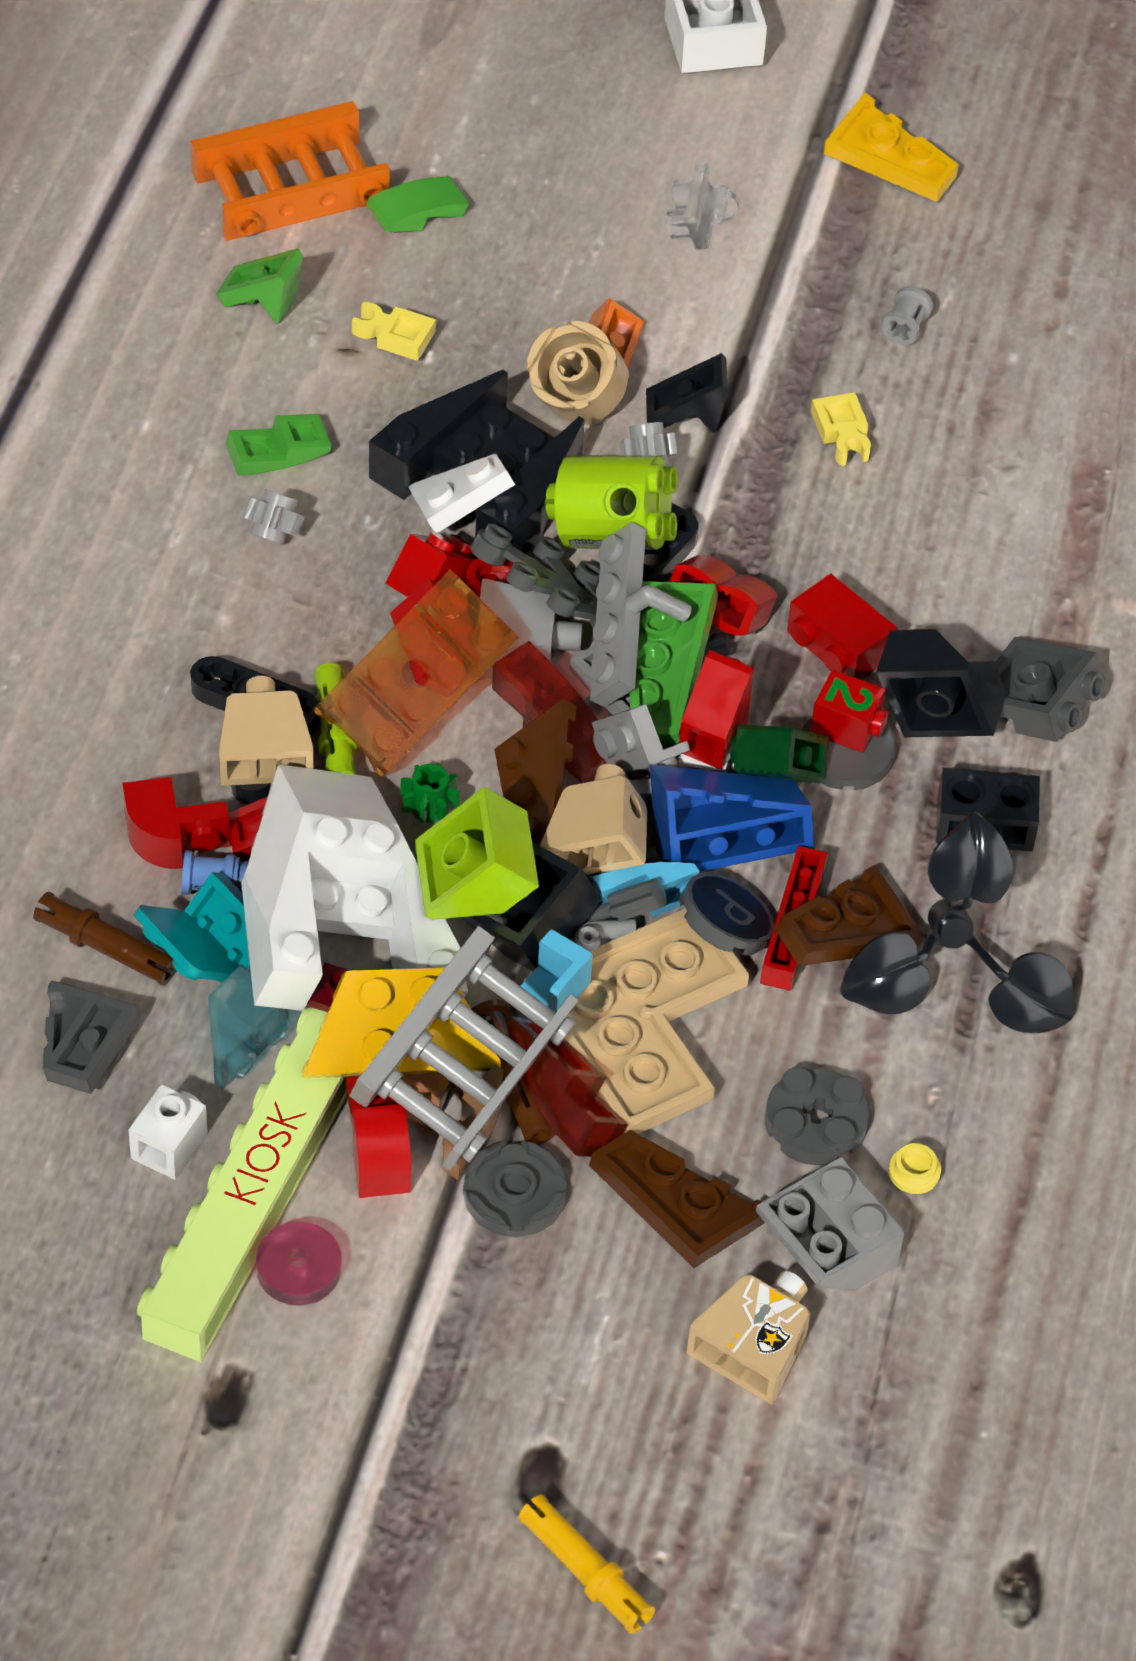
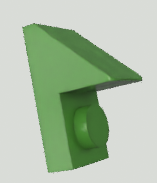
M297 248L235 265L216 295L225 307L241 303L252 304L259 301L274 322L278 324L297 295L303 254Z

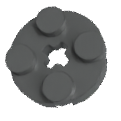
M793 1067L784 1072L782 1080L772 1088L768 1096L765 1112V1127L770 1138L772 1133L774 1139L781 1144L780 1150L786 1156L809 1165H827L838 1159L840 1155L848 1153L851 1149L852 1153L856 1151L863 1143L869 1120V1108L863 1096L861 1083L853 1077L843 1076L837 1072L820 1068L805 1069ZM817 1109L823 1111L829 1117H823L820 1124L810 1122V1114L805 1112Z

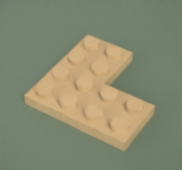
M686 908L590 951L593 953L591 983L577 998L579 1001L569 1015L576 1023L560 1043V1046L621 1135L629 1130L640 1134L714 1099V1086L669 1024V1021L748 986L749 974L735 954L720 950L703 940L687 923L684 917L687 912Z

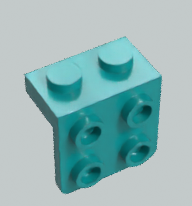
M212 872L185 910L140 905L135 911L134 916L143 925L142 932L145 937L155 945L164 948L174 959L172 961L173 967L182 976L194 981L197 979L216 980L223 984L227 982L250 984L252 982L243 894L224 873Z

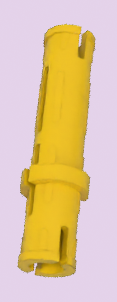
M543 1494L532 1498V1502L537 1506L536 1510L534 1511L527 1503L520 1511L518 1520L523 1525H526L585 1586V1595L593 1603L601 1602L625 1627L629 1634L640 1631L642 1627L636 1621L640 1618L647 1624L655 1613V1607L648 1603L624 1579V1570L616 1562L608 1563L548 1502V1499Z

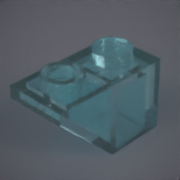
M240 965L208 996L214 1083L222 1091L236 1077H244L253 1067L256 1057L269 1044L273 1046L279 1043L287 1033L290 1025L289 1009L254 1005L251 971L243 965Z

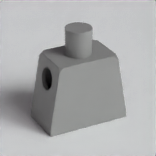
M482 579L474 643L473 678L545 676L550 673L552 649L580 651L583 623L555 621L556 613L546 604L550 596L549 594L535 591L524 592L513 587L511 584Z

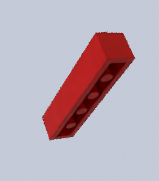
M803 846L797 847L763 962L760 984L791 991L798 964L775 931V928L783 915L818 896L825 873L828 852Z

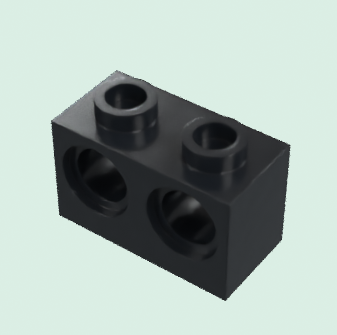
M943 767L937 795L936 843H939L947 834L954 830L971 811H975L996 828L1008 850L1033 852L1039 825L1040 776L1023 775L1016 772L1000 773L978 771L969 768L955 769Z

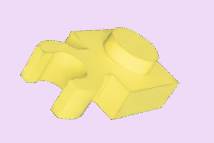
M363 302L361 305V318L364 320L356 317L352 319V334L362 339L377 337V348L416 361L420 359L436 332V319L396 306L391 314H387L378 305L371 302Z
M856 393L812 399L811 414L823 444L836 442L835 459L837 463L841 466L846 465L848 450L857 451L861 455L863 462L868 461L871 448L870 440L867 437L869 424Z

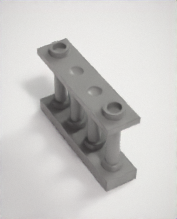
M480 926L475 929L362 1073L349 1095L364 1108L368 1107L376 1095H379L384 1100L389 1096L455 1145L442 1164L449 1171L453 1169L461 1157L468 1163L475 1157L488 1139L487 1136L481 1133L482 1129L549 1041L557 1046L560 1045L576 1023L569 1015L579 1001L570 994L558 1011L555 1012L491 965L493 959L486 953L495 937ZM467 979L473 984H476L477 981L481 982L543 1029L527 1051L461 1002L464 997L458 994L457 991ZM437 1017L444 1022L450 1019L514 1067L498 1089L494 1088L431 1041L434 1035L427 1030ZM407 1055L414 1061L419 1057L484 1106L468 1129L401 1079L404 1074L398 1071L397 1068Z

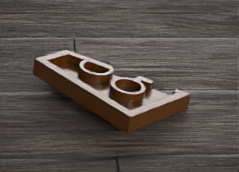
M564 698L494 749L503 797L527 811L532 842L539 846L564 790V766L572 762L573 745L567 742L568 724L575 722L576 705Z
M876 865L864 870L862 876L853 882L850 879L842 882L828 896L824 898L817 896L783 915L775 928V931L799 966L853 959L868 942L884 933L905 932L913 938L917 947L924 937V934Z
M632 1130L627 1131L594 1151L589 1166L693 1268H696L765 1224L756 1212V1205L760 1204L761 1201L756 1199L751 1204L731 1193L732 1185L716 1176L709 1181L685 1168V1159Z

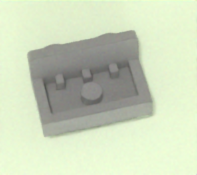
M646 704L591 722L595 731L593 740L598 754L606 760L607 764L619 766L625 773L629 772L631 780L650 774V764L671 767L678 765L675 756L690 750L687 741L662 748Z

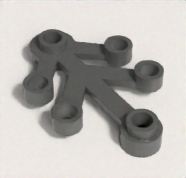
M488 524L486 529L479 530L470 546L475 556L494 566H502L506 559L510 560L514 564L506 579L513 587L524 592L535 591L549 594L550 596L546 604L552 611L564 617L575 616L589 619L591 626L594 628L597 611L596 589L599 583L600 568L597 565L588 561H580L571 576L560 560L565 552V548L555 539L542 536L535 546L533 554L543 562L544 565L513 547L510 543L512 535L504 528L495 524Z

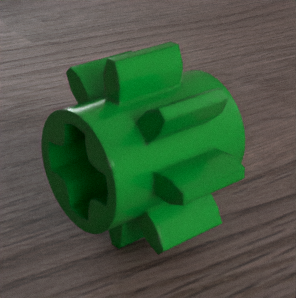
M440 763L424 764L421 766L418 764L414 765L412 779L408 777L401 778L400 795L403 796V812L412 811L413 815L422 824L424 822H437L443 819L447 814L448 808L456 809L460 805V792L457 790V774L448 775Z

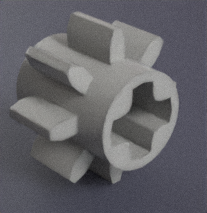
M663 422L630 426V438L620 441L622 456H660L665 461L666 466H669L668 456L678 454L675 432L664 434Z
M265 489L262 500L250 497L243 518L253 521L251 534L283 544L286 534L298 537L305 516L294 512L298 500Z

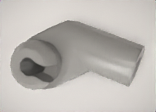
M635 919L587 921L577 929L571 941L588 951H592L603 944L637 930Z

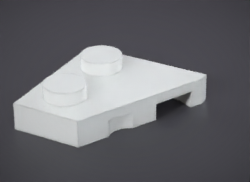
M495 453L415 482L408 487L434 532L438 533L515 484Z

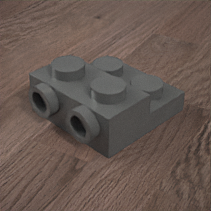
M1015 636L994 662L1007 693L1000 717L1012 719L1016 734L1057 742L1065 731L1073 732L1078 728L1081 721V710L1089 700H1099L1105 687V679L1101 673L1096 652Z

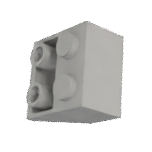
M842 1157L756 1205L758 1215L820 1288L857 1290L898 1266L905 1231Z

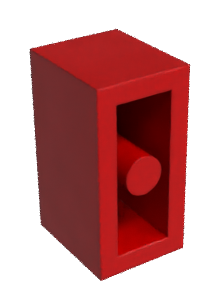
M830 573L791 600L787 632L798 645L806 647L821 659L830 671L835 670L863 680L877 670L890 630H897L898 627Z

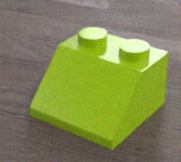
M486 787L480 789L415 839L424 913L426 917L432 920L504 913L539 887L527 811Z

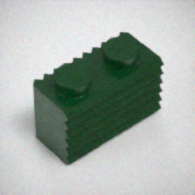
M740 724L737 728V735L731 742L730 756L734 769L741 774L820 784L825 780L828 737L793 727Z

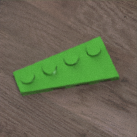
M642 581V587L651 585L691 606L690 616L684 622H680L650 606L640 611L635 689L629 692L630 709L644 704L647 705L662 746L679 743L681 720L701 670L718 599L715 584Z

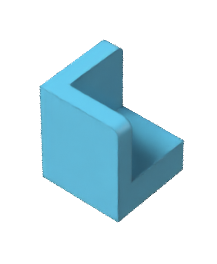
M551 929L539 942L538 967L524 981L521 987L550 1009L557 1012L570 994L578 998L591 983L593 953Z

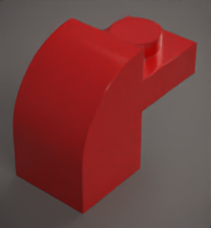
M172 777L122 783L124 813L129 841L134 851L145 861L163 868L183 869V853L185 850L207 852L216 848L230 847L229 816L226 801L176 807Z
M360 1076L346 1077V1092L353 1131V1161L359 1198L411 1193V1153L406 1109L389 1096L384 1100L379 1095H376L368 1107L364 1108L349 1096Z

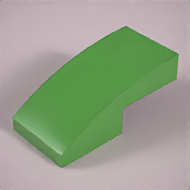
M440 176L414 180L391 187L369 197L366 205L385 232L422 231L427 218L463 217L469 202L450 176Z
M319 414L276 415L271 429L229 430L225 443L238 476L272 472L303 464L329 453L332 446Z

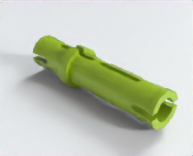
M324 663L314 670L322 732L318 739L319 752L325 758L326 771L357 775L354 764L357 740L354 733L350 730L344 680L345 671L337 663Z

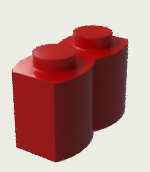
M696 555L677 564L670 579V582L715 584L718 599L712 624L722 631L733 635H747L766 625L778 596L774 589L764 581L749 575H737L728 564L708 555Z

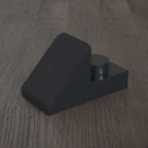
M720 353L646 388L647 423L663 422V427L666 428L695 414L711 432H716L728 392L726 357Z

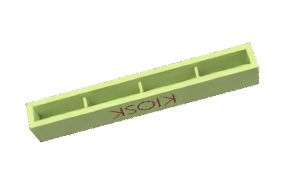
M308 1005L305 1006L297 1023V1035L291 1045L285 1043L282 1046L275 1062L274 1070L276 1073L269 1084L263 1082L255 1095L252 1106L254 1112L247 1123L240 1122L235 1129L230 1143L231 1152L225 1163L218 1162L213 1168L209 1177L208 1193L202 1204L195 1203L191 1207L185 1221V1234L179 1245L172 1244L168 1248L162 1261V1275L155 1287L148 1286L143 1292L137 1308V1316L141 1317L143 1340L202 1362L347 1097L346 1077L302 1079L303 1066L309 1059L319 1035V1028L324 1016L328 1012L309 1007Z

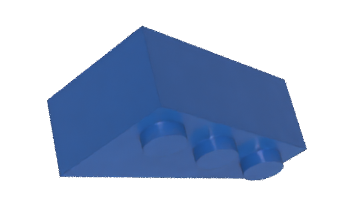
M650 764L656 851L663 862L694 863L699 872L796 853L798 846L814 849L812 806L794 780Z

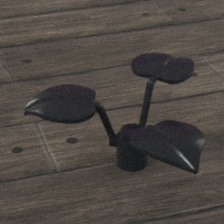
M971 811L954 830L938 843L930 856L928 863L929 881L935 891L944 899L937 901L929 910L928 924L931 930L924 935L926 941L922 951L918 953L915 941L905 932H889L875 937L857 953L849 964L841 982L840 993L845 999L879 1013L901 1014L915 1008L924 999L929 990L931 978L922 962L930 957L934 944L939 942L942 946L951 949L967 944L990 970L1002 980L990 992L988 1003L995 1017L1003 1025L1023 1033H1043L1055 1030L1068 1023L1075 1014L1072 980L1064 965L1050 954L1031 952L1016 958L1010 966L1009 973H1007L973 935V922L966 909L971 907L973 899L982 903H994L1000 900L1012 882L1013 863L1008 847L996 828L982 815Z

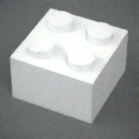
M758 0L665 1L664 18L681 73L763 65L767 25Z

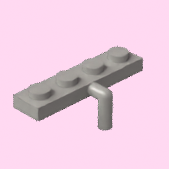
M630 522L614 534L607 536L602 541L599 549L600 572L599 583L596 589L597 611L596 623L593 628L594 650L593 663L590 668V701L603 707L608 706L635 689L640 611L650 606L680 622L686 621L691 613V606L651 585L642 587L646 529L633 522Z

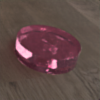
M291 1222L276 1227L263 1238L257 1250L256 1267L259 1283L269 1296L288 1305H309L324 1299L335 1289L341 1276V1250L338 1242L327 1230L308 1222ZM296 1260H303L307 1263L302 1267L291 1265Z

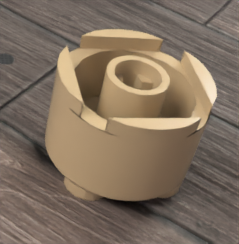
M570 321V324L557 328L553 326L545 330L536 339L528 354L527 370L529 371L531 386L535 394L558 418L572 423L580 416L585 419L584 424L596 425L605 416L610 414L622 400L627 387L629 370L621 354L608 337L596 326L583 321Z

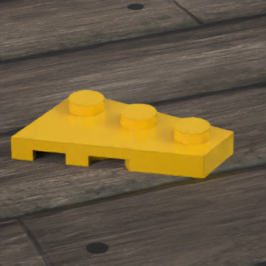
M864 92L825 141V155L938 202L957 177L958 164L924 137H913L902 128V120L893 113L885 115L875 107V99L866 92Z

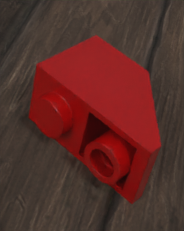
M433 531L430 532L429 536L410 534L385 584L406 597H409L429 579L447 588L454 587L461 591L466 586L467 568L478 557L470 549L472 543L457 535L451 534L447 538Z
M711 650L708 652L681 720L679 743L687 741L690 748L689 751L682 754L722 770L731 757V742L737 735L738 726L740 724L748 725L754 676L753 667L745 665L735 658L726 657Z

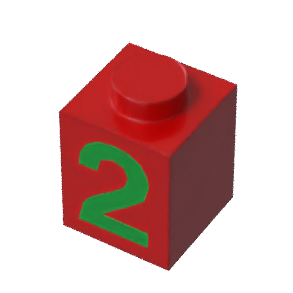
M831 670L814 703L810 732L826 735L828 741L864 753L872 736L880 738L889 716V711L883 709L886 689Z

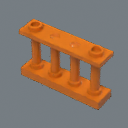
M354 101L190 141L191 168L197 184L216 179L227 203L222 204L223 236L226 241L367 206L369 197L389 189L390 168L388 164L383 163L367 167L356 147V144H359V111ZM338 149L350 172L326 177L315 155ZM298 159L309 182L286 188L274 165ZM257 169L268 192L244 198L233 175Z

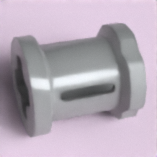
M907 286L898 290L894 298L895 307L892 312L884 316L881 331L886 338L904 346L916 342L919 336L921 321L928 318L933 309V302L927 293L917 287Z

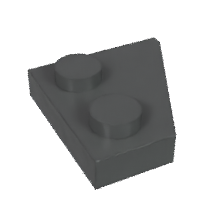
M51 980L47 991L50 999L49 1017H46L45 1022L47 1045L43 1053V1071L47 1081L92 1094L140 1019L137 1006Z

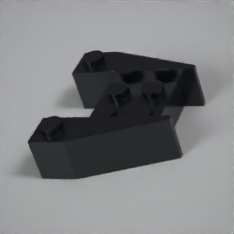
M502 369L398 415L369 440V479L403 500L412 494L408 486L496 453L515 485L476 509L475 537L480 529H486L488 524H495L504 528L512 535L510 543L513 547L527 554L537 545L550 522L545 504L549 484L556 483L559 467L565 457L569 455H582L585 419L578 416L556 437L538 428L507 408L508 372Z

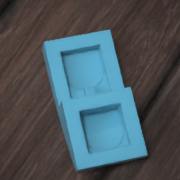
M645 863V865L608 871L594 876L592 885L602 899L598 904L601 905L609 902L607 897L610 893L653 878L658 879L666 893V905L649 911L653 918L680 907L679 898L684 888L693 876L699 874V870L694 863Z

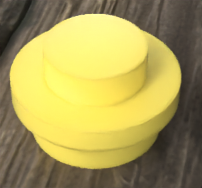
M912 1143L905 1145L890 1160V1179L897 1188L911 1194L926 1193L932 1190L940 1179V1162L935 1153L923 1144Z

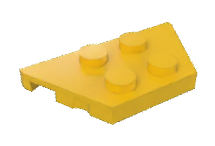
M445 968L357 970L343 973L333 995L331 1007L324 1016L319 1028V1035L309 1059L303 1066L302 1079L361 1076ZM459 989L457 993L464 997ZM463 998L461 1002L470 1008L466 999ZM437 1017L427 1031L434 1035L431 1041L473 1072L489 1071L495 1064L501 1068L500 1059L497 1054L450 1019L444 1022ZM408 1055L397 1068L404 1075L439 1073L419 1057L414 1061Z

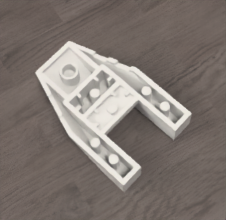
M279 764L275 770L262 813L263 817L252 845L248 866L241 881L254 1005L304 1010L323 976L318 931L389 940L392 969L446 968L460 950V946L446 919L432 920L425 916L418 863L372 777ZM466 981L460 987L464 998L468 993Z

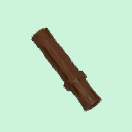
M50 891L43 894L38 901L54 910L55 914L35 907L33 919L69 936L70 943L80 948L87 945L156 981L161 986H165L172 979V974L156 966V963L165 968L175 970L172 965L174 959L168 953L101 920L98 912L90 908L81 910L55 896Z

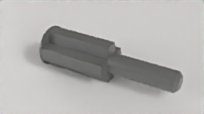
M653 878L610 893L607 897L609 902L598 905L584 923L587 921L604 920L609 917H617L619 921H623L664 907L666 905L665 890L661 882Z

